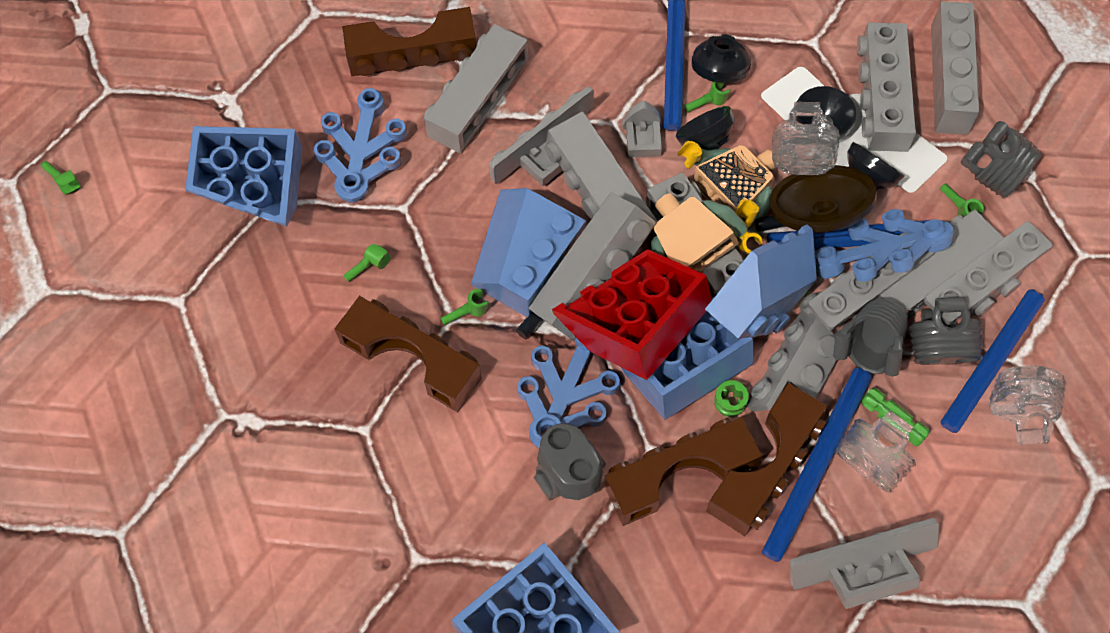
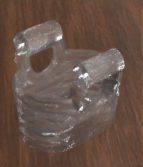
M794 102V107L789 113L788 120L781 122L774 128L772 135V161L774 166L782 172L795 175L824 174L834 168L839 151L840 135L838 129L833 124L824 120L820 102ZM796 116L817 117L812 124H800L796 120Z
M1018 366L1003 369L995 380L994 389L991 391L992 394L987 403L990 411L999 419L1016 424V437L1020 445L1048 444L1053 430V423L1062 415L1061 410L1063 409L1062 404L1064 403L1063 398L1066 391L1064 376L1057 370L1045 366ZM1041 416L1043 418V428L1025 429V425L1031 417Z
M892 411L876 420L872 425L862 419H856L854 424L850 426V430L846 431V436L842 437V442L838 443L835 453L868 481L885 492L891 493L897 487V484L902 482V478L906 477L908 472H911V468L916 466L915 459L905 450L909 435L914 427ZM878 435H882L884 438H886L888 441L894 444V446L888 447L882 445V443L878 439Z

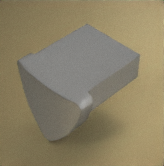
M644 100L640 101L629 109L622 121V128L626 130L628 158L661 156L660 128H662V118L653 105Z

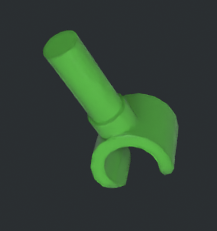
M713 82L709 93L686 104L685 109L687 112H690L709 103L723 105L731 89L722 92L720 90L723 88L724 83Z
M44 161L41 164V167L52 176L64 195L81 187L71 170L61 174L48 161Z
M946 183L941 186L940 190L959 208L957 216L961 215L964 218L970 213L968 209L971 211L976 210L980 215L983 213L984 206L979 200L969 199L965 201Z
M372 244L366 249L361 262L343 276L349 282L371 264L379 269H383L389 263L391 256L380 245Z
M472 290L468 295V302L440 318L443 324L446 325L468 314L477 317L484 315L489 301H485L482 304L474 303L482 298L483 290Z

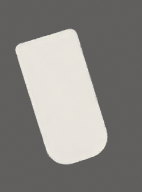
M797 67L762 92V99L830 164L849 167L847 151L853 141L868 150L867 137H862V120L857 116L850 132L844 138L835 142H816L807 138L799 131L794 120L795 105L799 96L810 88L824 86L806 68ZM817 118L812 121L813 126L819 130L831 128L830 122L824 118Z
M861 94L848 95L856 107V116L863 121L866 113L865 109L860 108ZM918 133L915 134L908 152L871 151V153L905 176L898 185L909 193L915 192L947 161V156Z

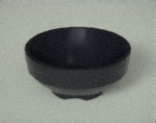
M722 34L721 36H712L700 43L693 52L691 65L693 70L704 79L717 83H732L742 80L749 74L751 56L747 49L735 40V37Z
M818 86L810 88L799 96L795 105L794 120L799 131L807 138L816 142L831 143L844 138L850 132L856 120V107L851 98L843 91L834 87ZM817 118H824L830 122L831 128L819 130L813 126L812 121Z
M729 106L718 107L695 117L675 134L676 139L680 142L681 146L686 141H693L701 149H719L730 140L729 135L735 122L732 109Z
M854 141L851 143L847 151L849 167L866 173L875 183L876 191L878 189L898 186L905 176L888 163Z

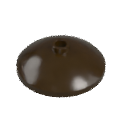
M841 165L810 167L787 176L774 187L770 195V209L778 222L795 231H799L802 226L808 224L813 229V234L835 232L856 224L873 209L877 199L876 186L866 173H862L852 167Z

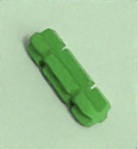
M873 387L864 396L862 405L871 412L877 411L879 413L877 417L900 435L904 432L907 435L906 439L913 445H921L930 433L929 428L920 421L915 423L913 421L914 417L893 400L887 401L884 399L886 395L877 388Z

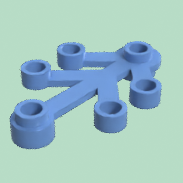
M373 88L364 89L357 98L361 114L355 140L344 130L340 116L337 113L328 112L321 118L323 131L331 135L350 157L348 169L336 157L334 146L330 141L321 140L314 146L317 160L325 163L337 178L334 184L337 195L350 203L358 202L365 197L369 189V182L386 171L394 170L400 166L401 157L399 151L394 147L387 146L393 142L402 141L407 136L404 121L392 119L386 124L385 132L369 141L374 118L380 116L385 110L382 94ZM331 121L336 122L333 126H327ZM395 128L401 129V131L397 133L391 132ZM324 149L330 150L327 154H320ZM381 151L380 160L363 169L364 161ZM389 156H395V157H396V158H395L394 160H392V161H386V160H385V159H386L387 157H389ZM356 182L354 186H346L349 183Z
M892 209L882 215V220L887 231L894 232L899 230L908 233L898 236L870 228L867 219L863 218L847 229L852 240H864L871 243L842 251H836L835 248L830 246L820 248L815 252L816 274L824 279L835 277L844 270V263L857 260L852 266L854 275L861 282L873 279L877 275V271L888 261H890L894 272H906L914 266V262L926 251L938 252L949 247L954 235L953 227L949 222L939 219L929 220L924 224L905 219L902 210Z
M577 338L574 339L577 348L562 381L553 364V354L550 348L538 346L531 353L532 365L541 371L553 398L548 413L538 395L539 384L535 378L530 376L523 377L517 384L518 395L522 400L526 401L534 419L529 428V436L531 442L537 448L540 447L541 432L550 426L559 423L577 426L578 428L585 425L592 427L601 426L606 420V408L599 402L589 403L584 411L562 417L569 405L600 393L613 395L619 390L620 379L613 371H604L598 378L576 386L591 353ZM539 354H545L549 358L545 362H539L536 360V357ZM605 379H612L615 385L605 387L602 382ZM525 385H532L535 388L531 393H525L521 389ZM592 410H598L602 413V416L598 419H593L589 416V413Z

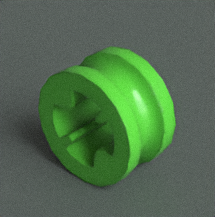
M724 381L716 390L715 407L720 414L726 417L739 416L747 406L749 393L747 388L738 381ZM727 392H733V396L740 399H737L736 405H730L729 400L722 399V397L725 398Z

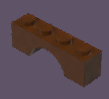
M470 7L438 11L431 27L423 33L412 37L389 35L382 31L375 21L342 26L346 58L351 77L359 75L368 76L373 73L392 70L400 71L405 68L424 65L433 66L437 63L463 61L466 57L472 55L477 46Z
M359 295L334 328L340 344L368 360L381 353L394 350L405 351L418 357L426 366L424 383L427 394L457 413L481 380L480 367L473 355L463 350L460 352L453 350L437 334L431 333L427 335L420 331L412 320L405 316L400 318L389 313V309L384 304L375 299H372L370 302Z
M788 383L769 411L765 422L775 441V459L766 467L754 472L730 470L710 499L706 512L744 537L751 526L758 530L769 513V510L764 506L771 496L775 499L780 497L789 482L784 477L790 467L798 469L808 453V450L803 448L810 437L816 441L827 424V421L822 419L827 406Z
M740 417L733 421H730L729 418L722 419L713 424L710 430L698 436L695 432L689 433L677 440V445L665 450L663 447H657L646 452L643 455V459L632 464L625 461L611 467L608 471L609 473L605 475L604 487L622 525L625 526L657 512L661 485L670 475L679 470L700 468L715 474L723 481L730 470L750 472L757 469L762 459V454L743 418Z

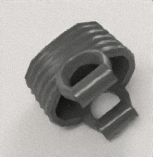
M998 121L983 140L984 144L975 142L962 158L961 164L968 168L971 173L975 174V180H978L980 184H984L985 188L988 187L991 191L996 192V195L1006 198L1026 178L1040 159L1042 152L1032 142H1029L1027 137H1024L1023 133H1020L1018 129L1010 128L1005 122ZM983 154H987L992 159V162L985 169L976 165Z
M965 297L936 298L934 311L922 309L921 321L909 326L910 337L912 338L911 343L913 344L912 349L914 351L913 356L915 357L914 362L916 364H963L982 359V328L980 327L982 322L970 317ZM961 312L962 318L958 326L956 321L948 325V327L942 323L941 313Z
M877 298L869 302L852 321L846 323L842 329L836 332L833 357L837 360H845L849 357L858 368L869 373H885L888 376H897L900 371L903 354L902 345L907 330V315L900 304L886 298Z
M559 423L550 426L542 435L534 479L549 501L559 496L566 499L581 500L591 496L600 487L603 476L602 469L606 463L591 441L586 438L577 426Z

